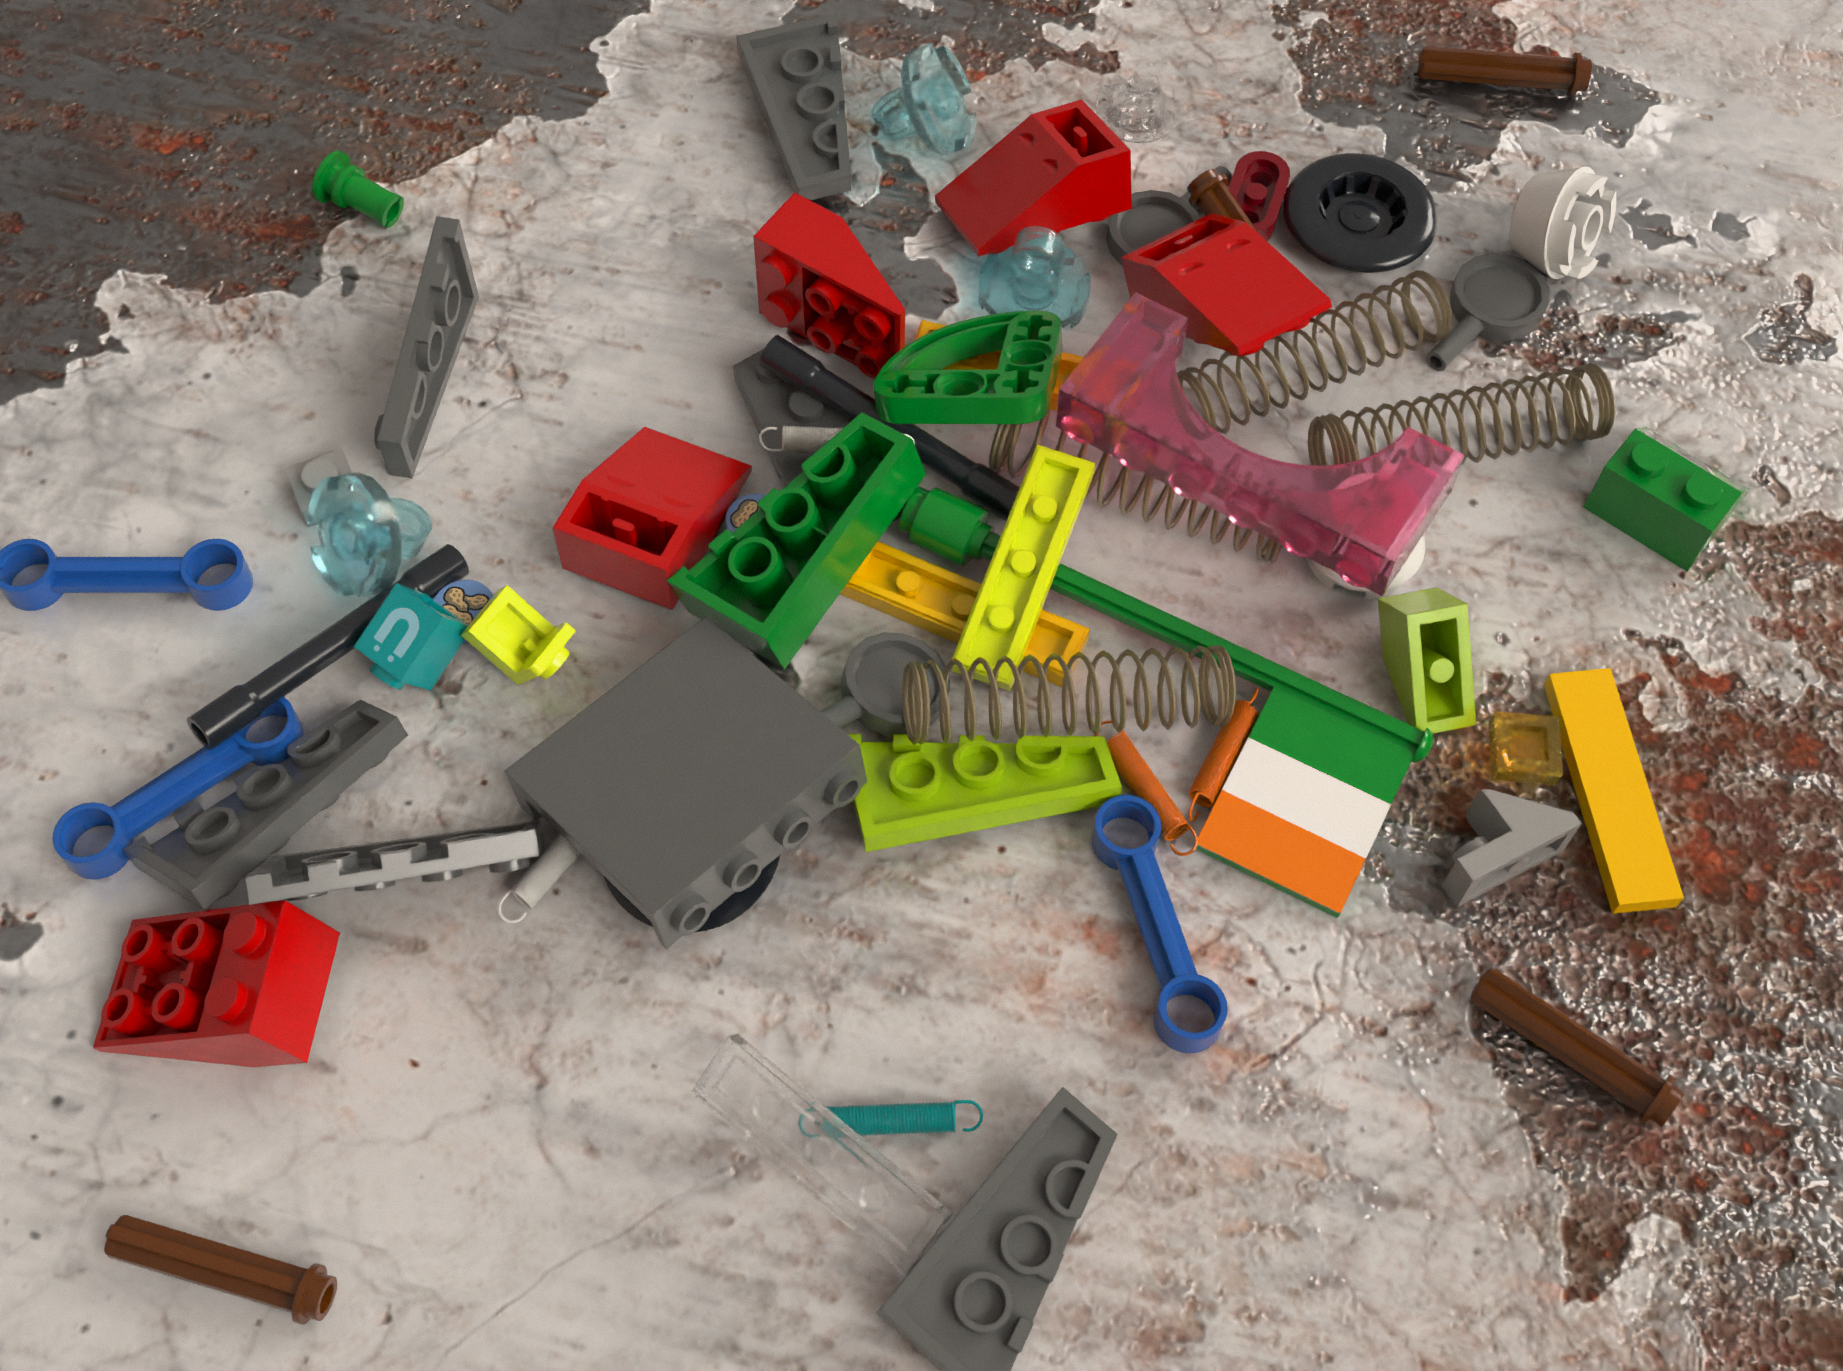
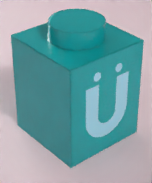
M396 583L354 647L373 661L369 671L384 683L398 690H402L406 684L431 691L465 639L461 634L468 624L429 595Z

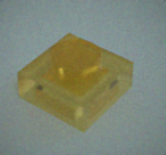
M1494 711L1488 723L1491 780L1556 785L1563 775L1559 716Z

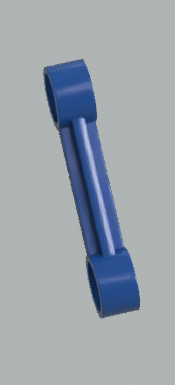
M37 539L18 540L0 550V590L12 606L24 611H36L47 608L58 601L64 593H191L195 602L201 607L208 610L221 611L233 608L244 601L253 586V576L241 550L234 543L225 539H208L199 542L191 547L184 557H57L48 544ZM36 564L48 565L45 573L35 582L24 586L12 585L16 575L23 569ZM219 564H232L236 566L234 573L222 583L212 586L198 584L201 575L213 566Z
M285 697L281 698L265 709L258 719L213 750H208L205 747L201 748L111 807L96 802L84 803L73 807L55 825L52 839L56 852L69 868L82 878L96 880L117 873L129 861V857L123 849L133 843V838L251 762L258 766L279 764L289 758L288 745L304 735L301 722L291 703ZM268 716H281L288 719L284 730L274 739L263 743H253L246 740L248 730L258 720ZM97 826L114 827L113 837L103 850L87 857L73 856L75 843L83 833Z
M1119 795L1107 800L1099 808L1092 832V847L1102 863L1112 869L1119 870L1161 993L1154 1012V1026L1158 1036L1168 1047L1178 1052L1198 1053L1212 1046L1219 1037L1227 1017V1001L1224 993L1215 982L1197 974L1154 854L1161 832V820L1156 809L1140 797ZM1129 818L1137 821L1146 829L1149 841L1137 848H1122L1107 839L1103 828L1107 822L1113 819ZM1181 995L1195 996L1203 1000L1210 1007L1215 1021L1211 1027L1203 1032L1191 1033L1181 1030L1169 1019L1167 1002Z

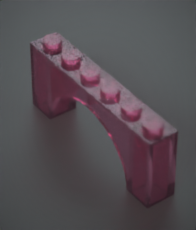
M1135 292L1059 388L1056 427L1065 431L1073 440L1082 444H1090L1117 458L1130 470L1142 471L1169 485L1182 497L1197 500L1226 515L1234 524L1247 529L1251 528L1282 544L1293 555L1309 558L1336 572L1347 583L1356 587H1364L1383 597L1450 495L1465 455L1410 427H1407L1400 437L1380 452L1354 462L1338 465L1314 466L1286 463L1242 448L1222 436L1206 423L1194 410L1180 386L1176 374V365L1182 358L1188 318Z

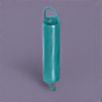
M955 1100L954 1102L950 1101V1103L948 1101L943 1103L941 1101L939 1103L922 1102V1104L920 1102L918 1104L913 1102L911 1104L894 1103V1105L892 1103L890 1105L884 1103L883 1105L870 1104L869 1106L863 1104L862 1106L848 1105V1107L846 1105L841 1107L839 1105L837 1107L816 1106L807 1109L803 1113L800 1124L805 1134L810 1137H821L822 1133L813 1134L807 1131L804 1126V1119L810 1111L827 1109L829 1137H845L846 1135L848 1137L850 1135L856 1137L857 1135L870 1136L871 1134L873 1136L878 1134L898 1135L899 1133L901 1135L903 1133L909 1135L910 1133L923 1134L924 1132L930 1134L931 1132L944 1133L945 1131L947 1133L952 1131L955 1133L956 1104L968 1103L976 1106L980 1113L977 1125L972 1128H963L962 1130L970 1132L980 1127L983 1121V1111L979 1104L972 1100Z

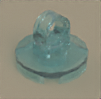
M927 43L911 49L903 59L901 69L902 87L884 95L872 108L871 116L887 140H897L917 133L918 137L930 151L943 156L969 148L975 138L977 119L976 113L969 115L966 113L963 96L972 93V90L960 62L947 47L942 46L934 49V43Z
M1031 226L1024 228L1018 233L1014 246L1009 247L1004 252L988 256L980 269L978 302L981 309L983 310L985 307L990 315L1015 311H1048L1060 318L1061 328L1071 323L1070 328L1072 329L1080 323L1088 309L1091 276L1083 260L1068 247H1065V242L1060 235L1044 227Z
M359 472L323 479L312 493L307 512V524L318 523V536L321 544L320 546L310 547L313 560L323 580L336 594L341 596L356 595L357 598L379 594L391 586L396 580L401 561L417 556L432 531V520L421 506L403 498H389L387 492L373 477ZM399 524L410 529L414 535L401 533Z

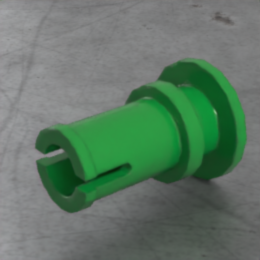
M335 150L328 154L316 170L312 181V196L320 203H327L332 200L340 208H348L350 206L377 221L379 225L385 228L393 226L402 213L404 198L366 178L365 172L360 167L350 165V158L343 151Z

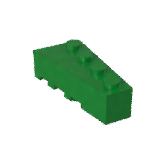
M862 412L802 463L803 472L786 487L779 491L774 487L757 502L759 510L734 532L731 533L726 529L708 544L711 551L689 570L683 566L667 580L689 613L699 619L705 616L709 617L733 639L784 670L926 476L913 440Z

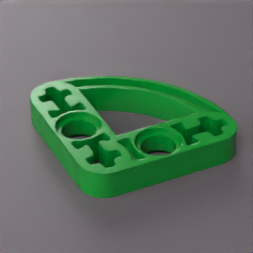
M1015 311L991 314L960 321L916 339L893 355L879 371L874 381L877 416L883 421L895 424H1029L1041 420L1047 416L1051 407L1063 350L1060 318L1048 311ZM1002 350L997 370H940L970 357Z

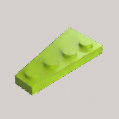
M848 734L860 744L868 781L862 786L860 792L853 800L865 852L1100 807L1107 800L1122 794V785L1104 736L1045 737L1024 735L1022 739H1018L1017 743H992L985 740V735H976L972 742L966 735H959V743L924 742L922 745L920 743L914 745L908 739L907 734H893V742H862L861 734Z

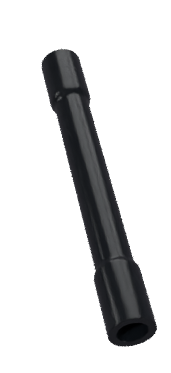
M775 335L768 342L760 356V366L801 392L812 394L851 420L855 419L862 412L902 434L911 436L915 441V447L922 465L957 486L968 498L1007 521L1020 489L1019 486L986 465L970 460L915 424H895L881 420L877 416L874 398L826 369L818 359L783 337Z
M446 544L404 572L397 582L245 684L234 686L189 716L187 723L192 733L205 748L213 750L258 719L262 712L352 651L355 648L354 645L396 583L435 598L443 587L452 582L459 581L469 574L466 560L454 546Z

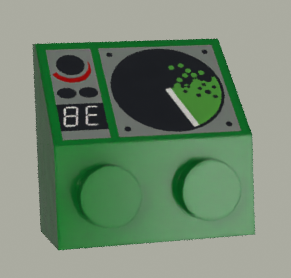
M1641 427L1633 430L1604 466L1583 508L1688 572L1750 489L1651 429Z

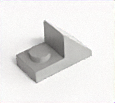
M1481 789L1466 812L1467 821L1479 837L1471 840L1454 853L1452 860L1455 864L1442 884V888L1454 905L1459 907L1563 852L1582 823L1573 812L1498 791Z

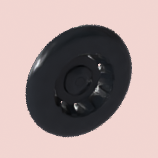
M1359 153L1336 154L1309 164L1291 181L1283 202V213L1287 227L1295 240L1307 252L1329 265L1354 272H1384L1403 267L1419 258L1429 248L1437 231L1436 205L1431 193L1423 182L1403 166L1374 155Z

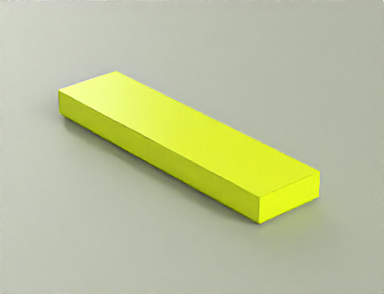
M1041 445L1036 446L952 658L959 660L967 672L973 661L978 657L985 659L993 670L997 661L1004 655L1010 658L1018 669L1094 476V462ZM1004 662L999 669L997 686L1010 691L1015 679L1010 666ZM979 663L975 669L973 679L990 684L984 666ZM953 665L951 671L961 674L958 666Z

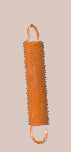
M1256 688L1250 701H1235L1234 712L1227 725L1221 727L1188 792L1192 799L1189 809L1190 822L1195 821L1201 812L1198 810L1192 819L1194 804L1196 803L1208 808L1213 807L1259 717L1258 711L1251 706L1259 688Z
M1110 720L1103 721V722L1101 723V726H1102L1103 724H1106V723H1112V721H1110ZM1122 730L1121 733L1116 734L1106 742L1115 768L1134 796L1146 800L1156 809L1161 820L1160 833L1164 840L1172 841L1182 836L1188 829L1191 831L1195 838L1194 847L1186 853H1181L1171 844L1172 851L1180 856H1187L1193 853L1198 845V837L1191 825H1188V822L1182 816L1183 814H1181L1170 796H1168L1167 791L1159 783L1160 781L1152 773L1153 771L1145 763L1146 761L1142 758L1125 731Z

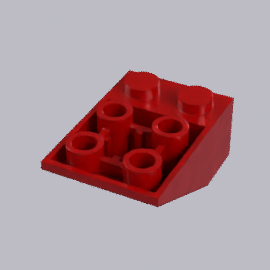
M1082 99L1031 114L935 195V203L978 257L986 254H998L1006 251L1009 247L1037 238L1053 237L1060 231L1088 222L1104 221L1111 215L1132 209L1131 150Z
M794 192L753 236L759 313L764 315L773 325L792 330L810 340L822 352L833 353L857 366L866 376L876 379L886 362L905 347V308L843 217Z
M1212 213L1121 257L1136 321L1159 328L1163 332H1171L1192 339L1198 344H1207L1227 351L1233 356L1254 354L1264 347L1266 341L1284 332L1300 330L1310 323L1311 318L1332 308L1331 299L1248 223Z
M644 426L581 480L554 524L553 532L562 569L673 610L679 598L667 580L683 566L689 570L703 558L708 549V544L712 542L726 518L729 507L736 500L751 474L752 465Z
M286 900L134 919L122 944L120 961L108 999L101 1012V1022L93 1049L108 1053L245 1067L307 1063L340 932Z

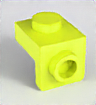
M506 585L498 589L462 632L461 636L514 683L519 685L539 676L544 680L552 676L569 656L570 652L564 645L576 630L567 622L554 627L513 589Z

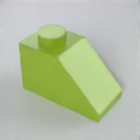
M1437 587L1378 598L1382 657L1407 723L1424 732L1426 728H1429L1432 734L1476 725L1468 603Z

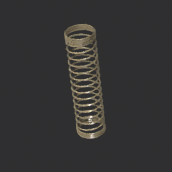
M1588 363L1587 365H1578L1572 371L1562 368L1554 374L1543 372L1537 377L1526 375L1519 381L1507 379L1501 385L1490 382L1484 388L1472 386L1466 392L1455 389L1448 396L1443 393H1436L1431 396L1430 400L1427 397L1419 396L1412 403L1400 400L1394 407L1383 403L1376 410L1364 407L1358 414L1347 410L1340 418L1333 414L1322 415L1321 417L1316 416L1311 421L1308 430L1309 459L1317 482L1322 489L1331 493L1350 480L1352 461L1353 478H1357L1359 475L1360 477L1366 476L1358 451L1359 424L1365 434L1370 450L1371 476H1376L1378 472L1380 477L1389 480L1393 477L1395 469L1400 475L1407 477L1412 472L1413 465L1417 471L1424 474L1429 470L1431 462L1436 468L1443 470L1447 466L1449 459L1454 465L1460 467L1466 461L1467 456L1471 461L1478 463L1483 459L1485 453L1494 460L1500 457L1502 450L1514 456L1518 453L1520 446L1525 451L1531 453L1536 449L1538 443L1542 447L1549 449L1554 445L1555 441L1566 446L1572 441L1573 436L1581 442L1603 438L1609 434L1615 421V396L1607 374L1597 364ZM1585 373L1590 377L1595 387L1599 402V420L1596 431L1593 429L1594 414L1588 390L1582 382ZM1562 374L1569 375L1565 381V385L1558 378ZM1544 378H1551L1547 388L1540 382ZM1527 381L1534 382L1530 388V393L1522 385ZM1554 382L1558 383L1563 392L1564 417L1570 431L1568 438L1565 440L1561 439L1558 435L1557 413L1551 396ZM1508 385H1516L1512 397L1505 389ZM1537 385L1545 395L1547 422L1552 433L1551 440L1548 443L1543 442L1540 437L1539 416L1534 403ZM1491 388L1498 389L1495 400L1486 391ZM1519 388L1528 400L1529 422L1534 435V441L1530 447L1526 446L1522 440L1521 419L1516 406ZM1581 390L1586 401L1588 420L1582 404ZM1474 391L1480 392L1477 405L1469 396ZM1501 393L1505 395L1511 406V422L1516 437V445L1513 450L1508 449L1504 442L1503 423L1499 413ZM1455 395L1463 396L1459 409L1451 400ZM1484 396L1493 410L1495 434L1498 439V449L1495 454L1491 453L1486 444L1485 427L1481 417ZM1438 398L1445 400L1441 413L1433 403ZM1466 400L1469 402L1476 417V428L1480 441L1478 457H1474L1468 447V437L1464 423ZM1420 402L1427 403L1424 418L1415 407ZM1448 403L1458 421L1459 435L1462 443V457L1459 461L1455 459L1450 449L1446 427ZM1402 405L1409 407L1406 423L1402 415L1397 411ZM1430 408L1435 413L1441 428L1444 446V460L1441 465L1438 464L1434 457L1430 441L1428 421ZM1384 409L1391 410L1388 427L1379 414ZM1366 412L1373 414L1370 431L1361 418ZM1413 412L1420 423L1426 448L1424 468H1421L1418 464L1412 446L1411 419ZM1348 416L1355 418L1352 435L1343 422ZM1395 416L1402 427L1406 439L1408 467L1405 472L1400 467L1395 453L1393 441ZM1377 420L1383 429L1390 456L1388 475H1385L1377 455L1375 436ZM1325 430L1333 451L1334 478L1325 452Z

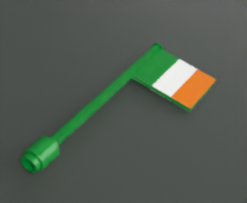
M917 487L907 501L899 522V531L910 535V543L962 567L971 558L978 561L981 558H985L991 561L1000 539V535L994 533V527L987 524L989 518L987 510L937 487H934L931 491ZM1060 563L1051 584V590L1169 645L1183 649L1189 654L1193 648L1199 645L1207 648L1210 645L1216 646L1219 644L1229 654L1236 676L1271 692L1198 836L1196 850L1338 919L1410 763L1422 761L1431 751L1433 745L1431 730L1426 728L1424 732ZM1198 652L1194 656L1201 659L1203 653ZM1215 654L1214 658L1216 659L1218 667L1221 668L1219 660Z

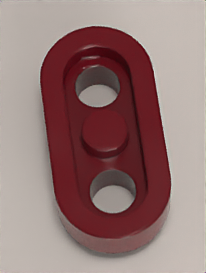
M1255 151L1239 159L1228 189L1258 233L1268 241L1274 232L1290 179V168L1285 160L1274 153Z

